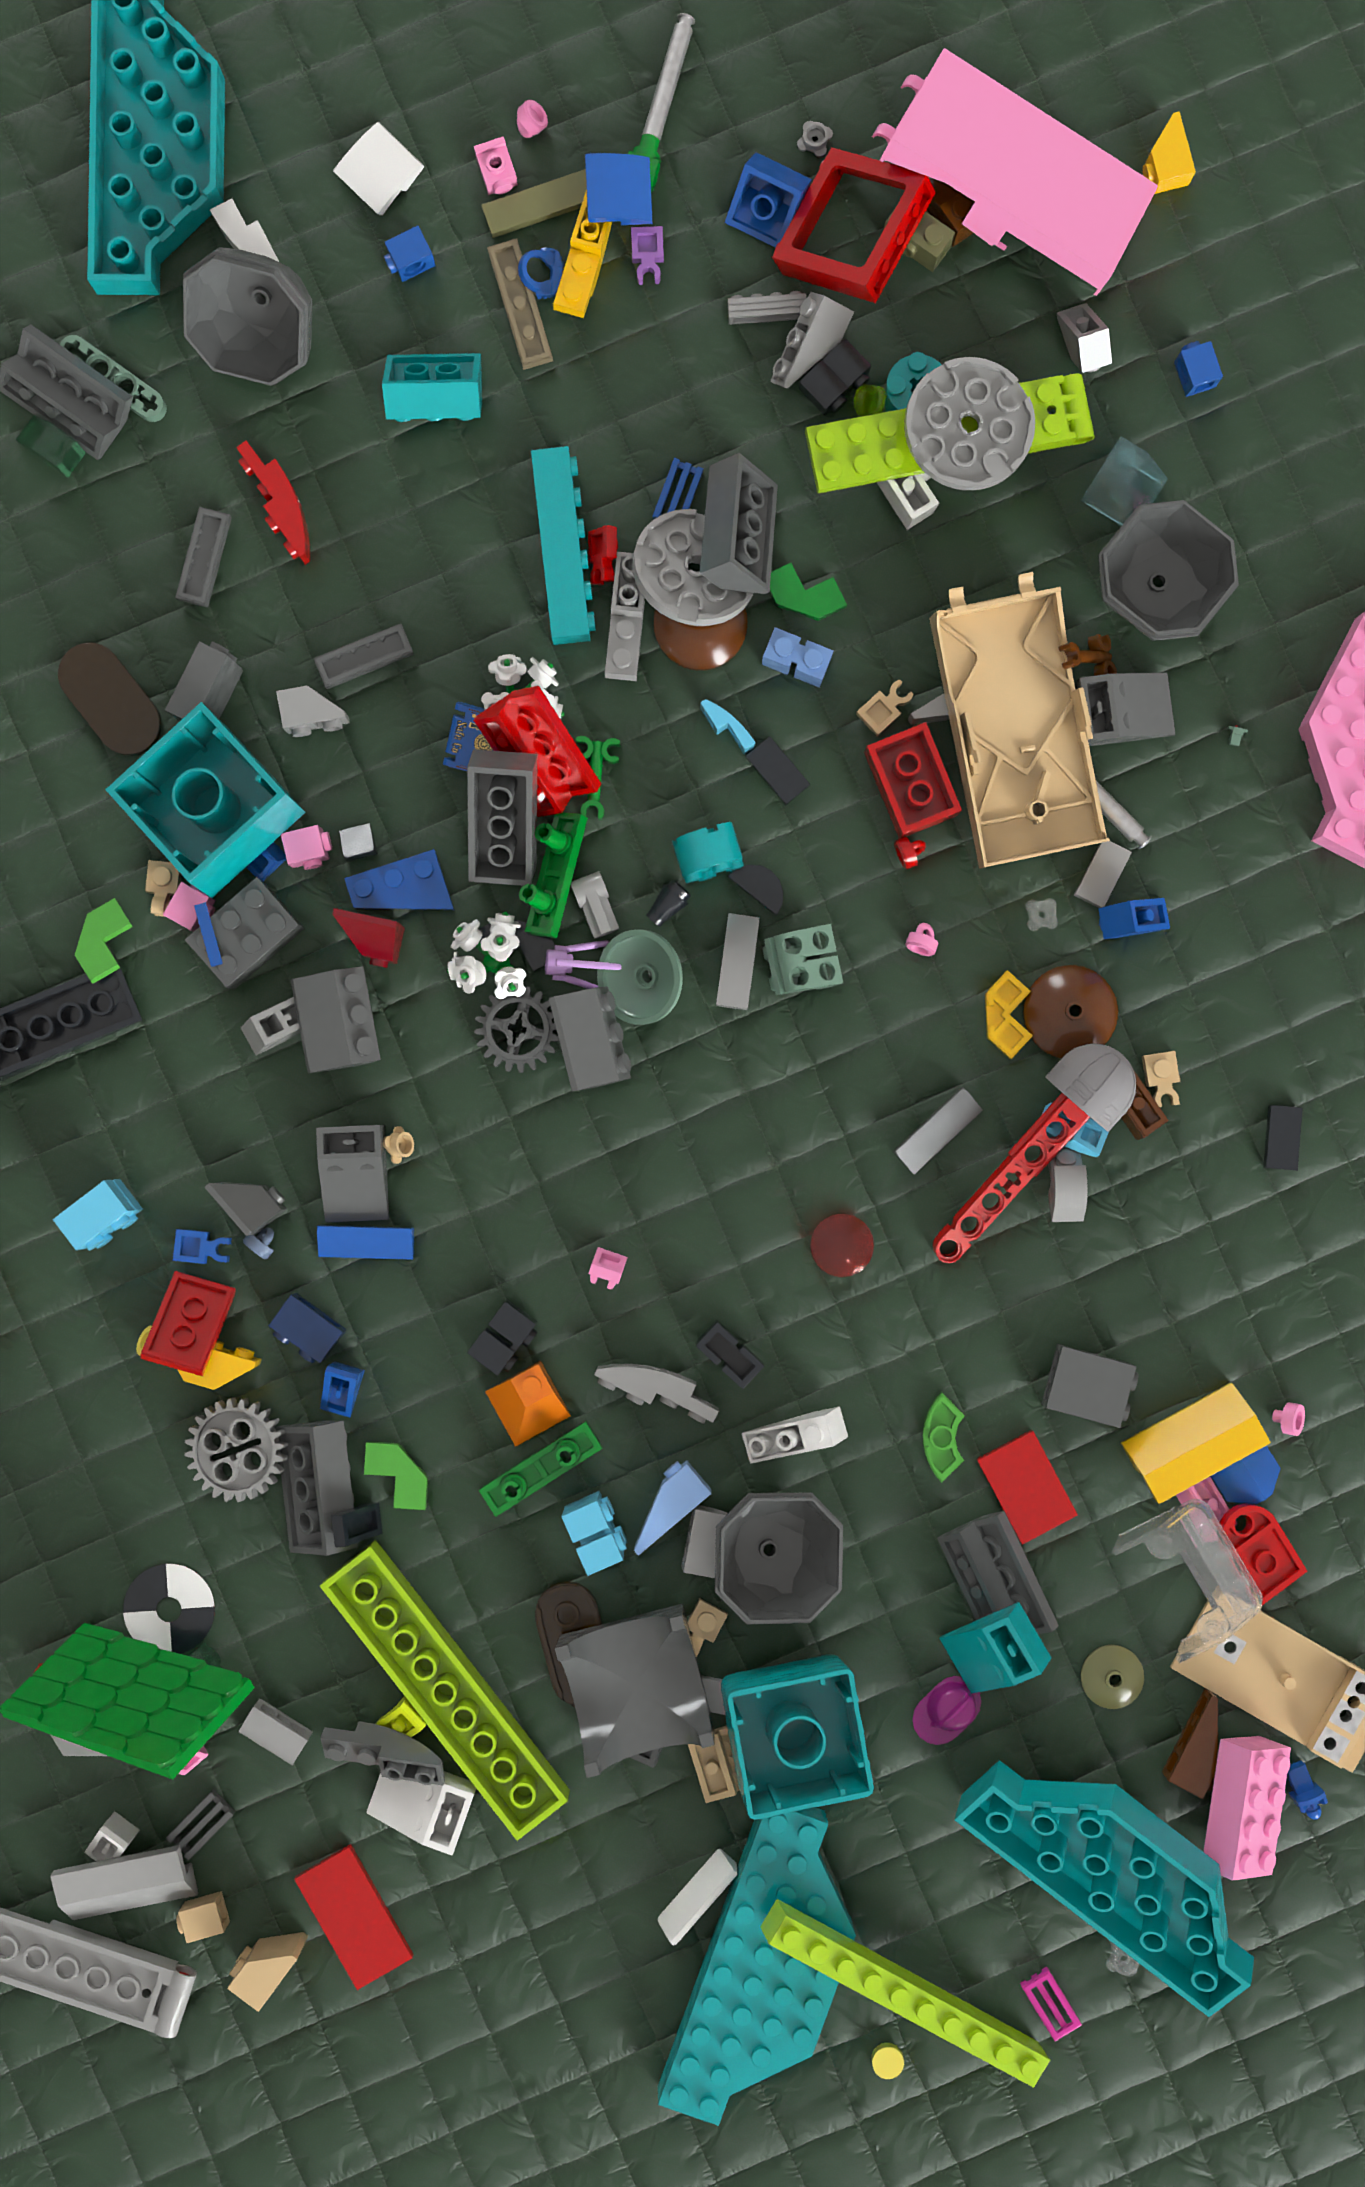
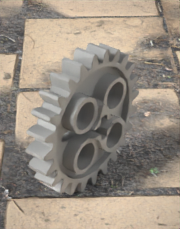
M233 1397L227 1400V1405L223 1400L215 1402V1408L209 1406L204 1409L206 1416L201 1414L195 1417L196 1422L200 1426L194 1425L188 1429L195 1437L185 1440L186 1444L193 1446V1450L185 1453V1456L194 1459V1462L187 1466V1468H197L198 1473L194 1476L193 1480L196 1481L203 1478L205 1482L202 1490L213 1487L212 1497L214 1498L224 1492V1500L226 1502L231 1500L234 1494L237 1502L245 1500L246 1494L251 1500L258 1496L257 1490L263 1494L269 1490L267 1483L273 1485L278 1481L273 1473L280 1474L284 1471V1468L278 1462L288 1459L287 1455L280 1453V1449L288 1446L287 1442L279 1441V1437L285 1433V1430L276 1431L274 1427L278 1424L279 1418L271 1421L268 1419L271 1409L259 1412L260 1402H255L250 1407L248 1398H243L237 1403L236 1398ZM242 1422L247 1423L250 1427L249 1437L241 1432L240 1425ZM213 1433H217L222 1441L220 1447L215 1446L212 1442ZM257 1438L261 1439V1444L241 1452H236L216 1461H213L211 1458L212 1455ZM252 1452H256L261 1457L260 1467L253 1464L251 1460ZM224 1462L228 1463L232 1468L231 1477H228L223 1472Z

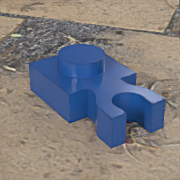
M176 1229L173 1261L206 1264L207 1258L210 1256L218 1262H229L230 1256L221 1255L218 1252V1247L220 1244H231L232 1238L222 1237L213 1241L209 1240L210 1232Z

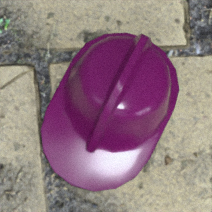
M961 1676L945 1678L914 1709L912 1718L914 1730L927 1743L935 1745L949 1743L963 1732L980 1712V1692L971 1694Z

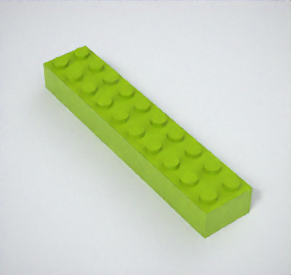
M376 1539L322 1582L320 1587L517 1841L568 1801L570 1789Z

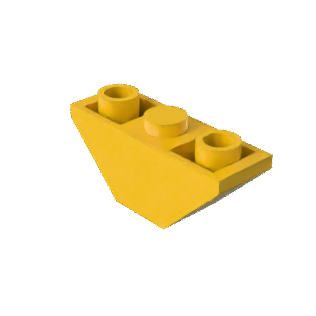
M217 1340L203 1377L178 1370L185 1382L215 1390L259 1366L262 1359L253 1357L255 1352L249 1349L236 1347L235 1351L223 1348L224 1343Z

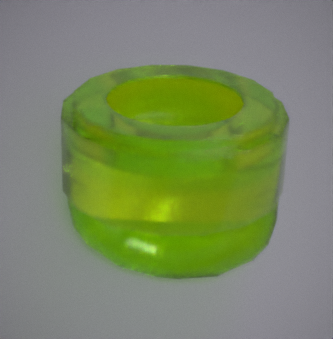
M864 384L860 386L854 397V408L860 417L881 413L886 403L884 388L875 385Z

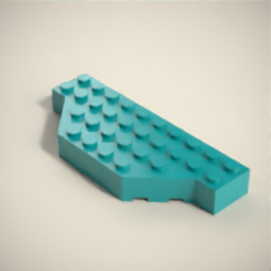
M91 0L87 280L97 295H160V264L212 215L210 209L224 203L225 78L218 61L209 52L207 53L196 42L195 38L165 10L164 0Z
M999 1760L961 1795L954 1819L957 1823L1208 2017L1212 2016L1251 1986L1254 1957L1228 1936L1219 1864L1116 1784L1025 1780Z
M813 1807L754 1820L737 1866V1876L732 1880L657 2087L658 2105L719 2126L730 2095L812 2057L839 1982L769 1945L760 1926L776 1899H779L844 1936L855 1940L856 1934L852 1919L819 1852L828 1826L825 1810Z

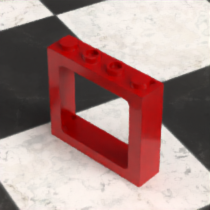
M831 147L825 160L820 164L819 171L808 188L783 238L776 245L772 258L785 276L876 303L936 193L929 177L921 173ZM844 173L905 190L867 262L862 267L852 266L802 250Z

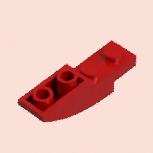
M246 440L236 447L242 456L238 462L249 477L255 474L261 482L256 487L267 501L263 507L269 515L264 519L275 534L281 531L287 539L283 545L294 560L300 557L306 565L310 562V541L304 512L299 499L277 460L273 459L264 465Z

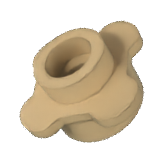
M396 1126L393 1129V1133L390 1136H385L383 1139V1146L391 1155V1162L394 1164L401 1163L402 1157H409L414 1150L413 1137L408 1132H405L401 1126Z

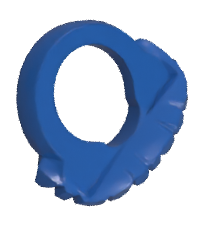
M543 247L541 250H530L521 257L518 263V274L522 283L529 290L535 292L537 299L542 297L543 299L551 298L557 293L564 270V263L561 254L554 248ZM530 258H539L549 267V280L537 282L529 276L527 262Z

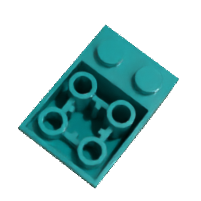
M1020 1602L953 1630L939 1638L971 1694L1015 1686L1041 1675L1052 1659Z

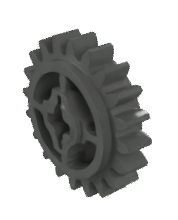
M528 986L525 988V993L519 997L513 995L498 1000L493 995H490L489 999L493 1005L491 1007L486 1005L480 1006L486 1012V1016L475 1018L476 1021L483 1024V1028L474 1030V1033L484 1035V1039L480 1040L477 1046H488L489 1049L485 1052L484 1057L489 1058L496 1055L493 1065L498 1067L505 1061L507 1072H510L513 1065L517 1064L519 1073H523L525 1063H528L532 1070H536L535 1060L539 1059L546 1064L545 1051L553 1054L556 1053V1050L550 1043L560 1042L558 1036L553 1034L556 1026L552 1022L554 1019L552 1012H548V1009L551 1007L549 1000L543 1004L541 1003L542 992H538L534 997H531V988ZM518 1004L517 1010L510 1018H496L504 1008ZM530 1006L540 1014L544 1029L536 1028L530 1023ZM522 1020V1026L526 1028V1033H520L518 1038H514L515 1033L510 1030L511 1025H517L518 1021ZM493 1029L502 1031L506 1035L508 1044L506 1052L496 1043ZM530 1039L540 1041L539 1045L531 1052L518 1055L519 1049L526 1041Z

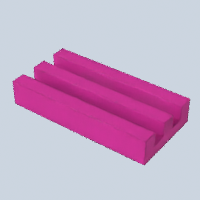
M1047 1966L1042 1969V1973L1038 1975L1037 1973L1031 1976L1032 1979L1020 1982L1021 1987L1054 2041L1059 2040L1082 2025ZM1046 1980L1049 1982L1072 2022L1066 2023L1042 1982ZM1036 1986L1061 2026L1057 2031L1031 1990Z

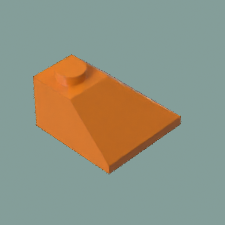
M541 1360L485 1391L515 1447L571 1416Z

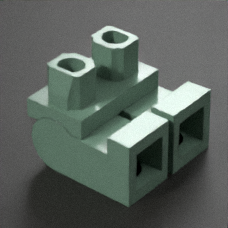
M831 924L792 931L764 939V959L769 962L771 970L769 983L771 990L775 991L776 995L812 989H825L843 984L838 955L806 960V958L811 959L837 952ZM819 933H821L825 938L826 944L823 949ZM826 964H828L832 970V976L830 980L828 979Z

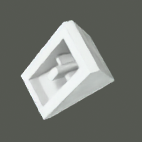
M114 1811L100 1828L84 1853L96 1862L121 1857L140 1830Z

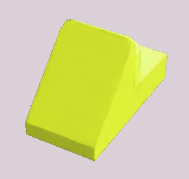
M405 1696L392 1710L375 1723L406 1734L411 1738L426 1726L424 1720Z

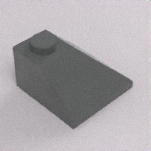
M216 1182L209 1183L204 1187L246 1236L259 1234L260 1231L287 1210L283 1204L285 1201L284 1196L274 1186L269 1188L267 1185Z

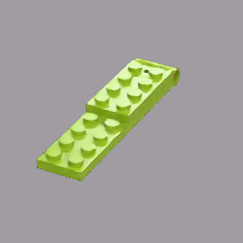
M1082 374L1059 375L1019 383L1027 397L1030 396L1035 414L1034 438L1028 453L1079 445L1095 438ZM906 408L806 427L805 435L817 493L925 473L914 460L907 445L904 429ZM966 416L961 419L962 427L967 430V433L978 429V423L973 417Z

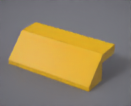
M1233 1383L1221 1387L1121 1442L1132 1465L1142 1475L1158 1504L1271 1443L1256 1414Z

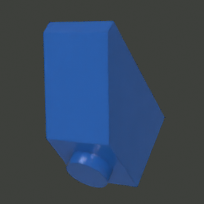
M1165 898L1133 900L1098 908L1100 916L1099 926L1103 932L1104 939L1122 938L1170 929Z

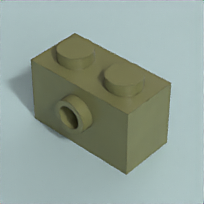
M893 212L890 214V216L888 217V219L885 221L884 228L886 227V225H887V223H888V221H889L891 215L893 214ZM925 212L903 254L913 258L925 268L934 272L951 248L955 232Z

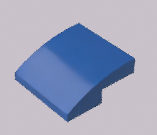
M615 153L585 154L589 223L621 221V226L653 224L650 158Z

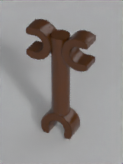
M1097 634L1088 637L1090 650H1079V647L1074 642L1058 647L1059 651H1063L1067 655V662L1062 663L1064 669L1078 666L1080 663L1095 664L1094 676L1117 674V669L1111 661L1112 655L1109 652L1111 649L1109 635L1101 636Z

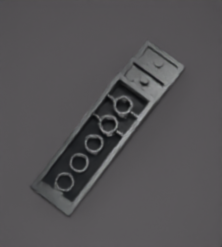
M121 967L93 984L85 974L0 1008V1082L142 1021Z

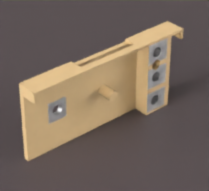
M1216 1584L1170 1668L1295 1739L1325 1760L1353 1773L1365 1752V1670L1296 1632L1274 1617ZM1228 1641H1232L1235 1644L1232 1652L1224 1650V1645ZM1362 1682L1361 1688L1356 1690L1357 1683ZM1352 1696L1351 1703H1348L1349 1697ZM1346 1710V1715L1340 1717L1341 1711Z

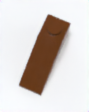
M929 177L936 193L927 211L931 216L955 232L952 241V247L973 234L962 222L975 201L947 183Z
M1204 1688L1162 1770L1163 1775L1169 1782L1202 1799L1206 1792H1210L1213 1789L1218 1758V1698L1206 1688Z

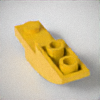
M587 189L570 240L571 248L553 303V310L584 318L590 296H593L612 222L589 223Z

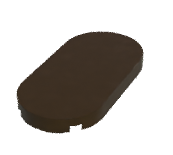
M82 643L71 648L63 656L58 669L59 684L63 692L108 748L116 753L131 756L147 752L157 743L160 736L161 716L157 707L117 656L108 648L97 643Z
M565 1581L550 1586L542 1593L536 1606L535 1621L553 1689L562 1701L575 1707L565 1670L561 1662L557 1660L555 1646L562 1634L603 1623L593 1594L579 1583Z

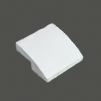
M377 122L352 146L333 172L377 214L383 216L401 190L405 192L408 190L424 168V165L385 127Z

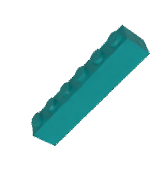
M569 446L531 450L553 645L591 641L590 631H596L594 612H587L586 600H592L590 581H584L583 569H589L587 549H580L579 538H585L583 518L577 519L576 507H582L580 487L574 488L572 477L578 476L576 456L570 457Z

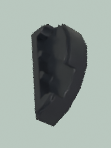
M748 864L734 870L727 876V878L777 916L783 904V889L780 880L771 870L761 865Z

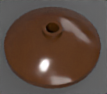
M745 608L734 618L710 626H694L680 623L655 610L654 633L658 645L671 661L690 670H711L724 665L737 654L746 637L747 613Z
M1077 965L1059 966L1042 974L1029 988L1031 992L1025 997L1023 1005L1024 1024L1026 1030L1033 1035L1031 1037L1032 1041L1047 1054L1062 1059L1069 1051L1086 1044L1105 1045L1111 1038L1118 1019L1117 1000L1107 981L1095 971ZM1072 1005H1076L1079 1008L1080 1012L1077 1017H1073L1069 1013V1008Z

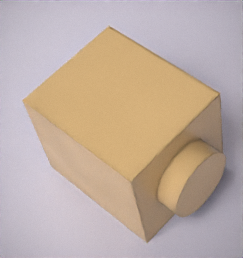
M222 1891L184 1902L177 1914L176 1921L179 1932L181 1934L184 1933L186 1943L224 1933L230 1923Z

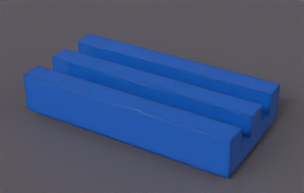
M674 458L655 508L653 520L661 516L678 469L682 470V474L668 512L676 510L689 473L694 475L682 509H690L704 468H696L690 463H682L679 459Z

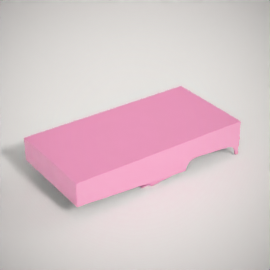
M944 48L925 80L917 75H909L900 87L901 89L910 87L915 91L916 95L897 128L895 129L889 124L882 123L879 124L873 133V138L881 136L886 139L888 144L880 161L884 162L885 160L947 183L975 201L962 222L965 227L989 245H995L1005 251L1007 246L1000 242L1006 231L1097 288L1094 293L1097 296L1111 278L1158 185Z

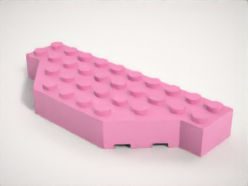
M1364 611L1355 618L1298 729L1302 741L1305 742L1310 757L1308 761L1315 782L1319 785L1323 797L1322 804L1325 810V815L1311 841L1365 868Z

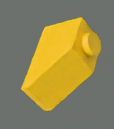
M1180 111L1172 114L1151 150L1145 165H1143V176L1158 185L1155 194L1188 186L1196 172Z

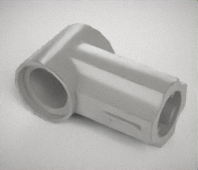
M600 871L572 881L571 887L579 907L583 908L594 939L619 930L608 901L609 894Z

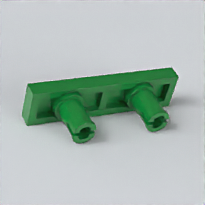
M564 812L555 814L552 825L542 823L535 830V838L547 845L536 886L525 884L519 892L520 900L531 905L525 932L530 935L550 938L558 937L588 819L582 814Z
M584 1421L481 1487L479 1492L494 1516L497 1517L603 1449V1446L588 1422Z

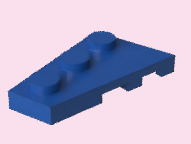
M434 849L344 878L354 909L454 910Z

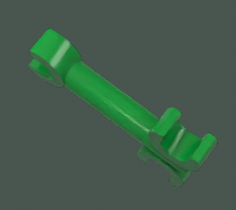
M586 736L576 737V743L587 745L588 749L583 755L586 760L590 759V766L601 782L603 758L610 764L619 763V757L610 756L607 750L611 746L620 747V740L610 738L602 742L591 741ZM601 786L597 792L589 793L587 801L583 803L580 813L587 817V810L590 807H595L599 811L598 820L604 818L605 811L600 803Z

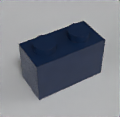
M298 1293L290 1295L268 1325L275 1330L272 1334L278 1340L287 1345L289 1342L293 1343L300 1349L298 1353L311 1363H314L315 1360L319 1363L323 1362L347 1330Z

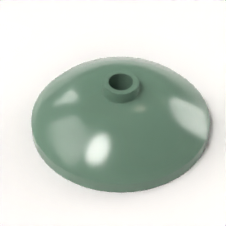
M629 930L614 937L603 950L599 962L616 963L622 967L620 970L597 969L598 987H608L609 992L614 996L616 1004L615 1016L622 1021L635 1025L650 1024L663 1019L675 1007L682 990V967L676 951L665 938L649 930ZM649 971L652 972V981L648 977Z

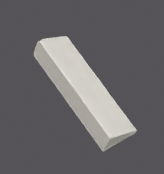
M722 1849L715 1851L659 1915V1925L673 1946L682 1939L737 1876V1863Z

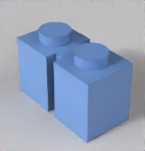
M775 627L763 655L762 665L788 675L791 663L797 665L794 678L820 688L834 650L808 640L805 646L801 645V637Z

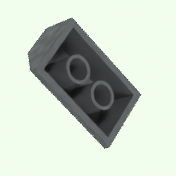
M363 966L332 970L290 980L308 1074L367 1065L381 1060Z
M595 987L549 998L572 1092L596 1088L631 1078L629 1072L631 1070V1062L628 1055L624 1052L622 1044L623 1030L616 1021L614 1013L616 1007L615 999L612 993L609 992L608 987Z

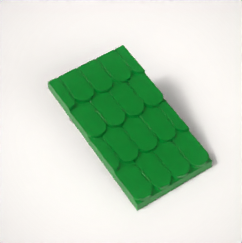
M83 1623L75 1631V1634H72L54 1652V1655H51L33 1673V1676H30L11 1695V1698H8L0 1706V1712L4 1718L50 1734L63 1756H110L173 1780L255 1687L249 1678L243 1677L239 1672L208 1665L205 1660L159 1649L155 1644L125 1637L122 1632Z

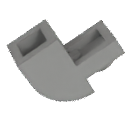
M1062 1148L1048 1164L1051 1180L1048 1193L1052 1222L1084 1221L1087 1206L1086 1165L1082 1164L1080 1152L1069 1148Z

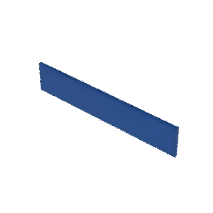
M206 902L194 905L211 967L221 965L223 962Z

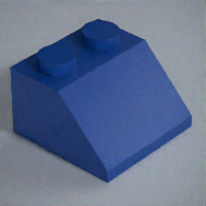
M756 152L744 165L724 223L776 247L803 201L812 179Z

